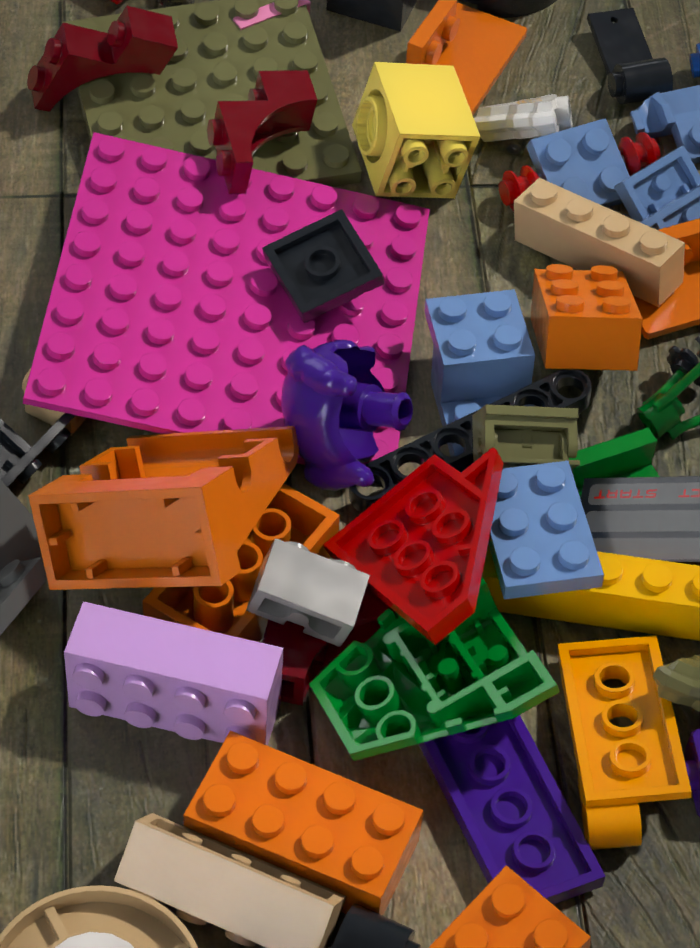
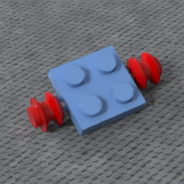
M606 118L531 139L526 148L536 172L528 165L521 167L519 176H516L511 170L505 171L502 181L499 183V194L502 202L506 206H510L514 211V200L538 178H541L604 207H611L623 203L614 186L640 171L641 167L643 169L660 159V148L656 140L650 138L645 132H639L636 135L635 143L629 137H622L617 146Z

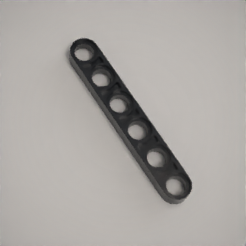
M563 369L489 405L524 406L531 404L539 407L578 408V414L587 409L590 403L591 380L580 370ZM563 386H574L580 389L582 394L576 398H566L558 393V389ZM477 411L365 464L373 473L374 483L382 486L384 490L379 495L371 497L362 495L357 490L359 486H350L349 500L352 506L358 511L364 512L407 476L403 475L398 469L405 463L412 462L421 465L435 454L459 472L464 471L473 463L472 415ZM447 443H456L464 448V452L458 456H447L441 453L439 448Z

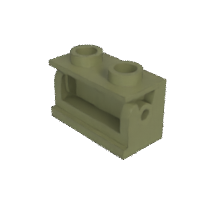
M486 404L472 415L473 463L493 447L498 451L504 463L503 468L569 461L571 470L580 465V460H569V458H576L578 408Z

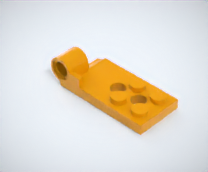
M657 635L558 644L557 658L578 769V790L582 807L584 836L591 850L641 846L642 827L639 803L689 799L692 794L672 702L658 696V685L653 679V674L657 667L663 665ZM608 679H619L626 685L621 688H610L605 686L603 682ZM616 717H626L634 724L628 727H618L610 723V720Z

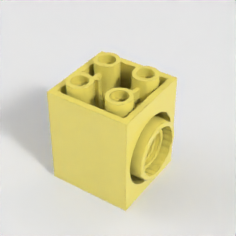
M374 62L352 127L375 196L455 199L481 136L454 66Z

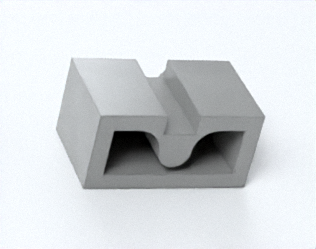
M275 538L263 559L246 611L282 625L287 620L304 627L303 633L341 647L355 625L370 575L357 570L349 562L330 560L310 552L307 547L293 541L284 542Z

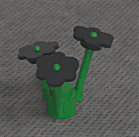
M697 336L695 340L700 344V337ZM672 346L669 349L670 354L667 357L673 375L653 396L636 409L646 428L649 427L656 438L667 433L674 440L683 432L700 426V415L681 422L680 416L685 414V409L677 398L693 382L700 387V362L697 356L700 358V351L695 355L687 348L680 350L676 346Z

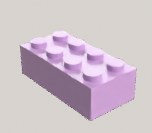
M83 601L64 650L69 707L76 708L88 716L98 717L105 715L126 720L129 724L139 728L156 727L176 732L179 736L190 740L202 738L223 743L228 733L233 731L268 746L281 704L282 647Z

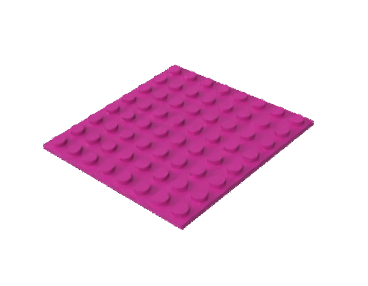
M93 132L24 393L23 404L160 434L285 427L281 408L283 382L288 373L285 366L286 358L299 346L305 345L313 349L319 345L336 340H350L358 347H373L376 355L374 367L370 369L371 373L380 381L385 392L406 393L430 209L253 168L246 194H229L224 176H219L217 173L216 160ZM342 209L383 273L385 284L304 323L264 258L262 247ZM378 427L373 431L379 451L370 461L363 462V464L365 465L398 449L400 431L388 427ZM298 455L297 463L305 465L304 459Z

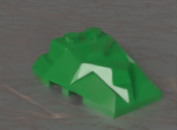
M483 577L481 578L475 612L436 645L398 613L394 614L388 608L377 618L380 628L365 643L354 640L309 683L353 761L513 719L560 692L557 683L534 650L526 651L503 618Z

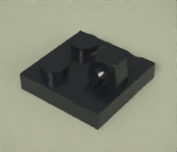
M342 209L262 247L264 258L304 323L385 284L383 273Z

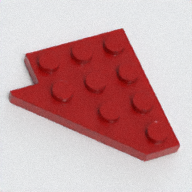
M492 447L464 471L459 472L434 454L331 537L323 546L333 560L349 562L357 570L369 574L370 577L366 588L436 645L475 612L504 463L498 451Z

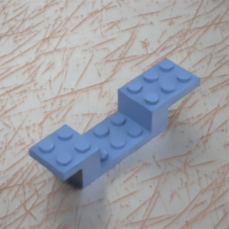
M515 289L425 299V315L434 344L430 382L443 427L481 409L486 404L489 405L532 384L535 353ZM447 443L450 456H458L464 452V448L461 445ZM569 461L503 468L488 542L503 598L512 599L602 587L604 573Z

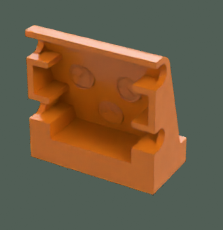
M295 426L130 436L126 438L128 446L111 447L79 466L81 474L62 475L28 495L50 590L222 586L241 572L237 554L238 550L297 464L299 445Z

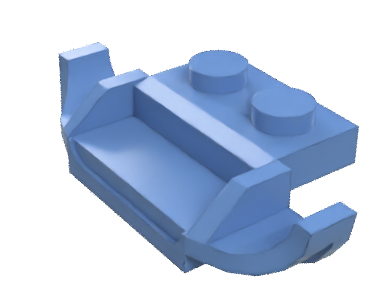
M700 85L664 93L656 92L647 98L635 111L630 112L636 135L639 132H645L650 138H658L673 134L677 148L684 145L693 163H700Z
M684 145L614 186L630 217L656 230L700 218V174Z

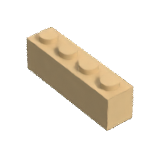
M538 178L514 200L515 241L577 270H591V267L597 265L615 267L618 271H623L634 296L657 307L683 283L685 242L541 178Z
M154 813L135 821L114 878V882L128 887L129 890L144 894L157 902L160 901L176 908V915L181 919L197 925H206L209 922L225 929V936L231 941L250 947L255 946L257 943L266 948H328L347 897Z

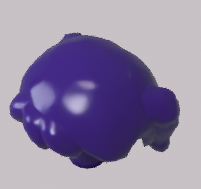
M336 340L319 345L313 349L305 345L299 346L289 354L285 362L288 373L283 382L281 396L284 425L295 426L299 456L304 459L305 479L322 490L337 491L354 485L361 487L372 485L374 482L373 473L363 462L370 461L379 451L373 431L378 427L395 428L398 431L405 430L413 415V405L410 396L405 392H385L380 381L371 373L370 369L375 364V349L370 346L358 347L350 340Z

